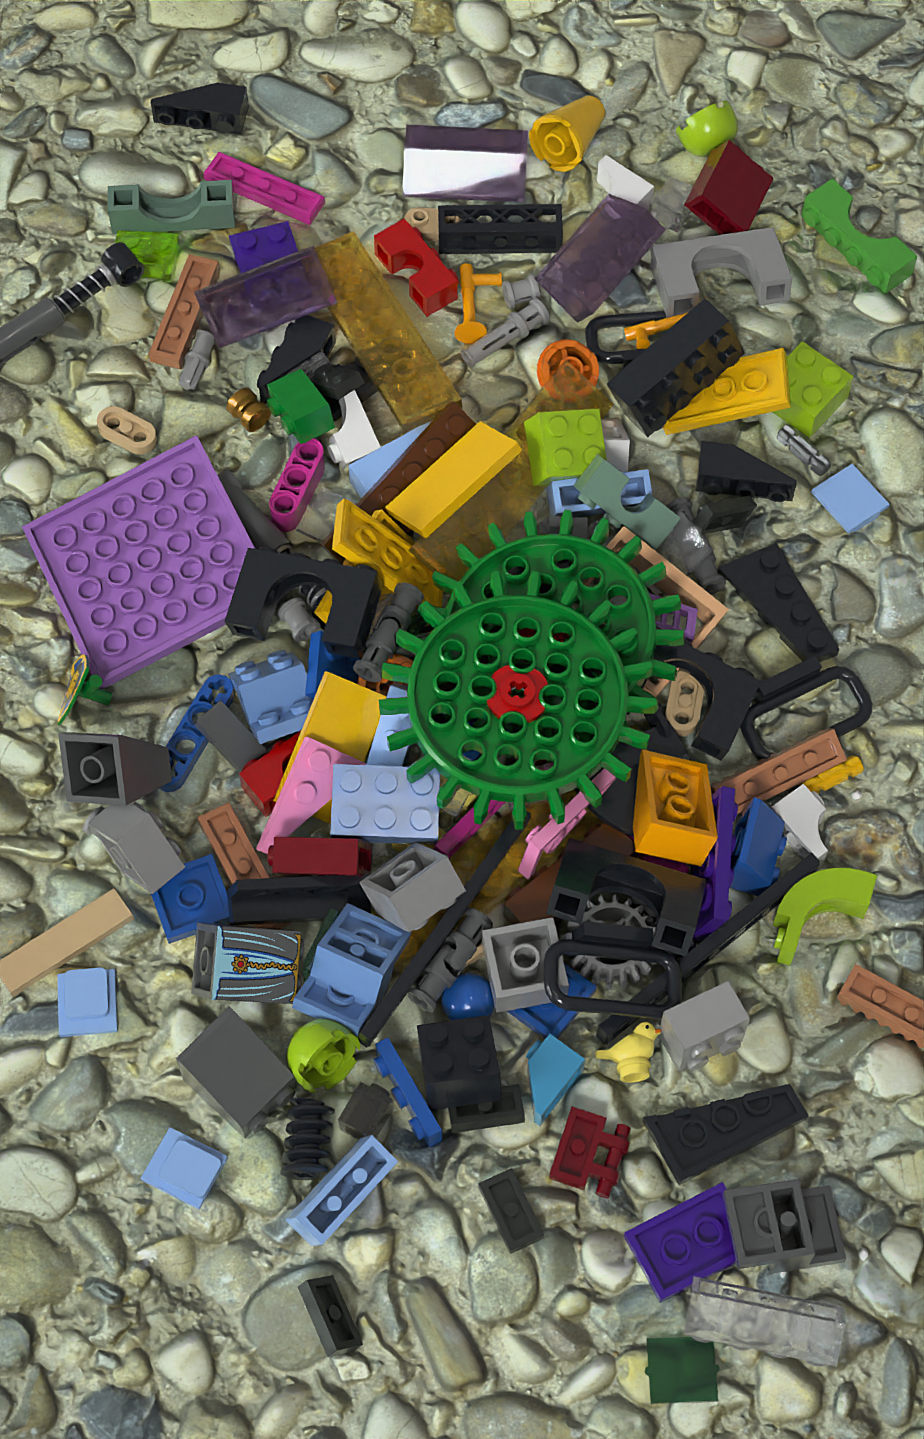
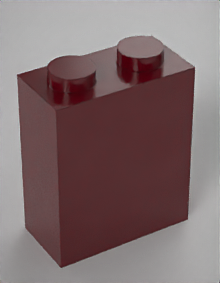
M728 140L711 151L684 206L719 235L748 231L774 178L737 145Z
M274 837V845H270L268 849V864L273 866L272 873L290 877L331 875L363 877L364 874L372 873L373 844L360 839Z

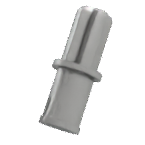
M200 330L197 332L191 351L186 353L184 357L186 363L179 378V385L185 390L196 389L203 370L209 366L208 358L216 342V337L208 331Z

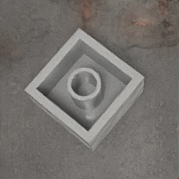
M136 801L127 806L109 805L87 823L122 874L151 894H154L185 868L178 857L181 853L180 848L170 837L165 838L160 829L164 827L161 820L151 810L146 813Z
M417 842L359 882L378 916L407 932L422 928L427 924L428 918L439 910L452 906L456 902L457 897L466 891L448 857Z
M553 917L482 930V949L496 1013L552 1003L545 993L543 962L545 953L550 945L559 941ZM561 955L558 961V984L560 990L565 995H568L569 984Z
M727 981L664 1011L660 1025L661 1034L658 1036L678 1072L687 1068L690 1071H695L705 1066L709 1062L708 1058L718 1053L726 1056L741 1047L750 1018L731 984Z

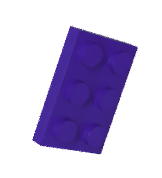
M288 221L229 235L230 246L253 316L313 301V293Z
M723 1182L624 1232L627 1244L660 1303L737 1263L723 1199V1192L727 1188Z

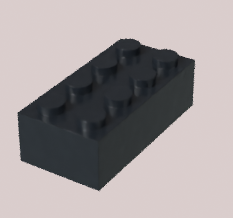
M704 298L607 383V386L623 413L648 438L655 431L660 430L679 410L687 407L690 401L703 389L710 387L715 379L727 368L734 366L745 352L729 320Z

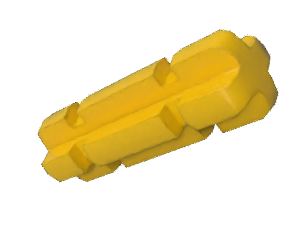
M852 755L847 757L846 761L798 784V786L804 784L810 792L815 791L819 794L822 789L826 791L848 780V776L855 777L864 771V767L860 758Z

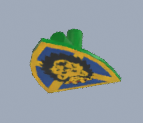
M81 655L72 666L57 725H61L65 720L77 696L107 706L110 703L112 693L99 689L102 685V678L99 675H92L84 684L90 668L88 655Z

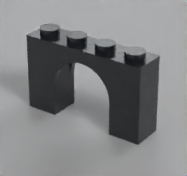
M261 547L260 550L254 548L247 549L224 621L233 635L265 641L275 607L279 600L296 587L316 585L325 588L332 594V606L321 639L328 653L362 659L383 589V583L375 569L363 564H358L356 567L347 566L329 558L324 559V561L314 560L302 553H292V555L281 554L269 547Z
M684 639V645L681 646L656 645L654 659L670 663L679 668V670L690 674L701 684L707 700L706 712L690 746L722 761L732 746L761 681L754 678V675L747 669L734 668L724 663L723 659L714 653H704L693 648L692 644ZM648 678L645 679L643 685L641 686L642 689L644 688Z
M569 838L546 914L581 924L587 902L591 897L604 892L623 893L642 901L653 911L656 917V928L651 946L686 957L696 930L707 880Z

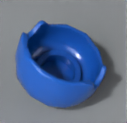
M467 972L460 974L451 988H446L442 993L444 1013L450 1020L485 1015L491 1017L495 1005L490 982L482 975Z

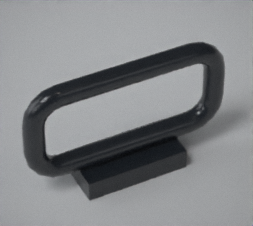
M665 311L596 317L585 328L586 345L595 354L598 362L602 364H621L622 371L646 349L604 351L599 346L598 330L633 326L652 320L667 318Z
M814 656L762 681L753 698L755 704L749 707L740 726L743 738L758 761L770 757L773 752L768 751L764 747L753 726L755 719L833 680L839 679L846 682L859 704V710L855 715L828 728L834 729L839 738L865 724L872 714L873 703L856 673L843 666L830 667L820 672L822 666L817 657Z
M584 921L572 931V940H559L550 945L545 953L543 962L545 993L549 1000L558 1008L568 1011L662 1019L664 1011L681 1003L682 974L680 965L674 956L665 950L648 947L652 944L653 928ZM563 954L661 964L667 973V1001L663 1004H649L565 995L560 990L558 984L559 958Z

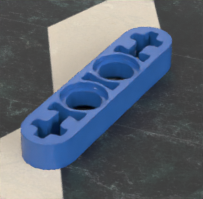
M220 674L213 675L204 682L167 743L166 747H168L171 769L174 766L173 758L177 761L174 767L176 777H172L171 782L160 787L159 789L162 791L174 792L183 786L209 742L195 727L193 718L196 714L206 713L213 707L211 705L214 698L212 689L219 690L220 687H224L225 694L219 693L214 700L215 705L221 700L229 709L232 704L234 689L233 683L228 677ZM183 740H191L195 743L194 750L187 754L178 752L176 747Z

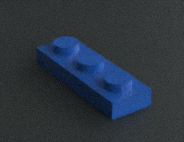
M387 1037L376 1043L377 1057L373 1058V1062L381 1077L385 1078L388 1076L393 1083L394 1088L391 1089V1093L399 1108L406 1107L412 1119L408 1120L414 1135L418 1140L424 1138L429 1148L441 1142L442 1129L391 1041Z

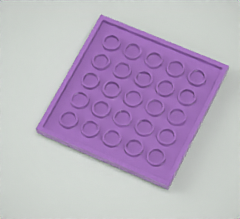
M197 435L22 526L81 654L88 655L89 672L91 676L99 675L102 678V685L99 689H104L226 625L224 621L247 549H255Z

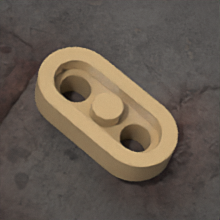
M417 207L406 213L404 218L412 228H418L424 240L439 242L438 209ZM445 216V223H459L462 220L458 216Z
M110 406L103 409L97 416V426L101 436L134 454H146L156 446L157 437L153 425L123 408ZM113 425H119L115 429L110 428ZM139 439H145V441L136 442Z
M684 671L678 672L676 680L671 681L665 718L670 722L678 736H688L697 729L704 696L701 684ZM688 688L692 690V693L685 694L681 690ZM684 718L687 723L679 724L676 719Z

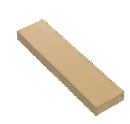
M113 888L1 959L0 979L12 997H14L134 920L133 914Z

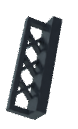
M562 204L438 205L439 254L562 253ZM542 215H555L556 222H542L538 218ZM445 216H458L462 220L459 223H445ZM480 216H489L493 220L489 223H481L476 219ZM510 216H521L524 220L521 222H511L508 218Z
M364 874L363 877L331 875L236 880L227 890L230 925L336 920L347 903L371 914L370 900L359 883L370 874Z

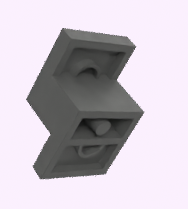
M799 1179L724 1190L723 1199L738 1269L769 1265L770 1274L845 1262L846 1255L830 1185L801 1190Z

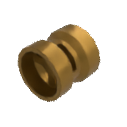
M249 387L242 388L234 393L226 406L227 411L234 418L241 419V425L248 432H255L261 429L271 416L270 408L264 402H258L257 395Z

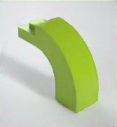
M830 868L812 873L798 881L783 897L772 925L779 928L774 948L780 949L777 962L791 966L802 928L809 919L817 914L840 912L864 919L870 904L877 875L853 868Z

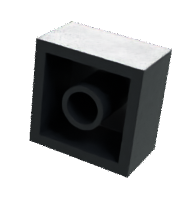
M489 1015L417 1025L419 1053L430 1110L502 1100L500 1070Z

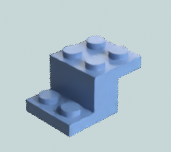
M286 650L276 651L267 655L268 660L257 664L254 661L244 662L235 667L236 671L228 673L233 683V688L238 694L249 730L259 744L302 730L314 700L305 695L307 674L303 663L293 652L287 653Z
M347 903L317 945L310 976L294 997L292 1008L315 1019L335 1020L358 1037L360 1031L386 995L394 964L409 943L412 932H407L384 919Z

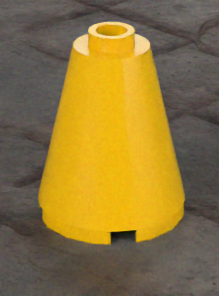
M587 95L537 118L533 123L532 129L529 131L530 145L536 157L540 161L545 159L552 164L549 168L555 171L566 172L574 169L581 162L605 118L603 104L596 97Z

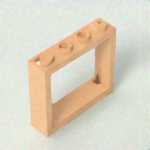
M623 526L606 547L618 553L636 535ZM641 540V551L629 563L641 572L660 562L664 563L667 576L655 583V585L669 596L679 594L681 604L698 609L697 618L704 625L694 636V640L691 643L693 648L698 649L729 609ZM587 578L583 584L589 587L596 578ZM659 678L653 684L647 679L643 689L657 698L671 680Z

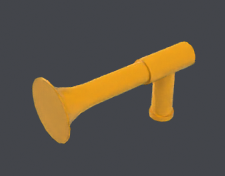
M465 263L459 268L464 318L463 323L455 328L454 335L458 341L472 344L487 334L486 327L476 321L475 286L498 285V287H501L502 274L501 272H498V274H474L473 266Z
M687 313L625 327L627 342L636 340L637 349H647L650 346L648 336L669 330Z

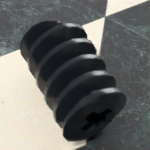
M290 1098L289 1102L294 1107L288 1110L287 1116L291 1122L287 1123L285 1129L290 1136L284 1140V1146L288 1151L282 1155V1161L287 1165L281 1168L280 1174L294 1180H314L317 1174L328 1172V1167L318 1163V1160L330 1157V1153L320 1149V1145L331 1143L332 1138L323 1135L322 1130L333 1128V1123L324 1120V1116L333 1115L335 1109L325 1105L322 1101L311 1098Z

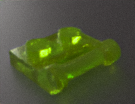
M117 230L115 243H125L138 260L145 264L143 265L144 273L141 278L162 279L163 282L173 283L180 243L179 234Z

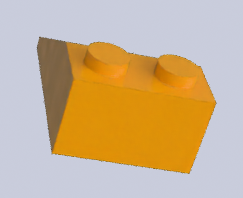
M642 749L639 758L633 819L635 852L702 867L718 838L707 764Z

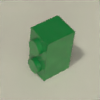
M302 369L267 384L271 397L267 399V404L274 417H281L280 420L288 435L293 434L300 444L335 428L328 402Z

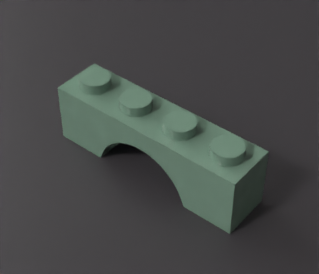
M232 180L201 181L196 190L180 198L153 196L144 191L139 184L108 186V215L112 234L235 228V202Z

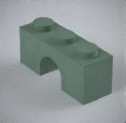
M597 454L573 485L581 492L577 498L591 509L598 505L606 511L603 518L609 520L612 525L619 529L623 524L642 541L657 550L681 518L649 493L634 507L622 506L621 492L630 478Z

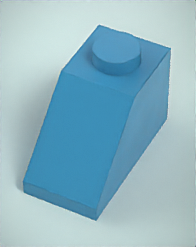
M551 1034L546 1037L543 1043L537 1040L526 1055V1058L529 1059L527 1076L534 1122L539 1126L543 1124L583 1072L585 1058Z

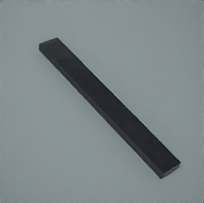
M526 811L527 817L523 830L526 828L527 824L531 819V813H529L528 811ZM513 819L464 886L466 891L458 896L456 902L449 907L360 1031L358 1040L364 1047H370L410 988H412L427 964L442 946L449 933L464 915L466 909L469 908L523 832V830L515 829Z
M814 854L808 855L687 953L686 957H682L678 961L682 974V983L776 908L786 893L798 881L817 872L820 861ZM666 971L629 1000V1002L658 1004L668 996ZM611 1015L598 1026L596 1037L603 1045H607L640 1017Z

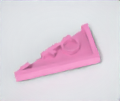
M305 737L256 850L268 854L269 846L274 845V837H288L332 799L333 764L366 765V763L312 738Z
M604 768L592 782L599 788L601 795H603L616 777ZM581 791L565 805L564 823L557 825L550 814V821L544 827L537 825L527 836L526 842L529 844L518 869L527 879L536 872L535 869L543 850L547 854L552 853L587 813L584 809L590 803L585 799Z

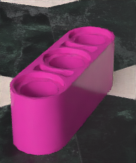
M314 438L303 444L298 442L295 445L270 497L271 521L281 532L293 531L298 527L324 473L323 446ZM297 483L302 484L301 486H292ZM285 509H286V510H290L289 512H286V513H281V512H280L281 510H285Z

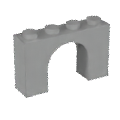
M773 227L652 245L651 271L667 318L687 313L699 303L700 292L695 276L706 269L715 267L731 268L743 273L752 284L759 306L790 301L792 276Z

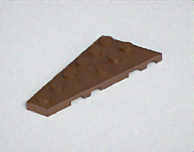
M450 401L362 497L356 506L372 516L374 511L382 509L406 534L413 531L390 516L385 507L468 433L476 423L456 402ZM511 461L492 479L499 482L519 469ZM333 529L320 545L335 560L343 564L346 558L332 549Z

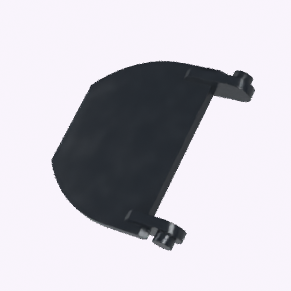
M658 702L659 709L655 714H644L651 729L644 731L650 735L647 751L691 761L688 752L672 725L664 717L663 706ZM618 742L612 755L625 762L631 768L630 778L627 782L616 778L603 793L601 805L594 808L589 804L587 808L610 827L634 837L633 819L639 758L642 749ZM603 767L590 778L591 781L604 769ZM576 787L574 789L577 794L580 792L579 788Z

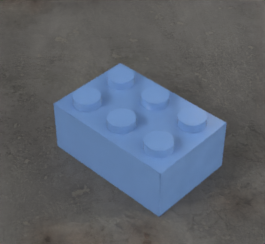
M333 764L330 837L360 839L373 843L413 844L417 842L419 844L435 845L438 841L439 807L437 806L436 797L440 789V773L434 768L423 778L411 784L407 780L406 772L409 767Z

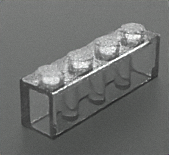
M693 1276L685 1314L683 1335L691 1336L694 1340L704 1343L716 1341L729 1344L737 1350L754 1349L767 1352L776 1358L793 1357L805 1360L814 1366L831 1365L837 1367L846 1325L845 1307Z

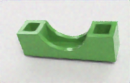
M832 178L805 197L801 216L806 224L814 227L830 246L835 247L841 252L849 264L856 266L872 285L877 286L886 294L913 274L917 255L896 236L877 239L860 233L849 219L853 197Z

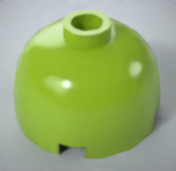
M723 101L724 107L718 108L716 103L709 105L685 120L687 127L681 130L680 126L676 128L675 132L687 151L695 156L706 157L710 155L712 150L728 140L732 142L735 139L738 131V120L729 101Z
M316 1019L300 1026L294 1032L287 1048V1065L295 1076V1080L306 1091L312 1094L318 1093L314 1088L322 1086L329 1090L345 1079L357 1062L353 1057L355 1047L360 1051L361 1044L355 1034L335 1020Z

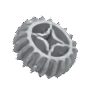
M616 894L612 896L611 903H606L605 898L601 895L598 897L597 906L588 900L581 924L584 921L605 923L603 921L613 920L618 921L615 923L616 925L653 928L654 936L656 927L647 926L649 922L653 923L654 918L652 915L641 916V913L644 912L643 905L632 909L630 897L625 900L624 904H620ZM568 921L567 930L569 932L564 934V940H572V931L580 924ZM565 954L566 957L573 958L570 961V967L573 970L581 968L580 975L585 978L591 975L593 977L592 983L596 986L599 985L600 980L606 981L605 987L608 991L612 989L613 982H618L622 990L627 986V979L636 985L640 982L639 973L645 976L649 975L651 971L649 964H656L643 961ZM611 960H615L620 962L621 964L610 965L605 963Z

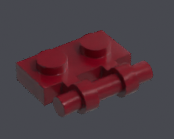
M572 1106L549 1174V1179L584 1190L588 1177L599 1181L595 1194L602 1198H609L613 1186H617L620 1178L618 1169L622 1156L628 1153L630 1146L628 1137L631 1128L624 1124H617L614 1135L603 1132L607 1120L606 1117ZM598 1146L609 1150L604 1166L593 1163Z

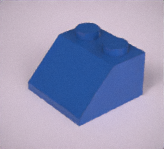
M755 797L735 824L733 835L736 837V845L731 855L730 865L734 869V878L730 888L759 896L778 880L780 868L775 866L777 856L783 854L787 836L782 835L785 822L761 799Z

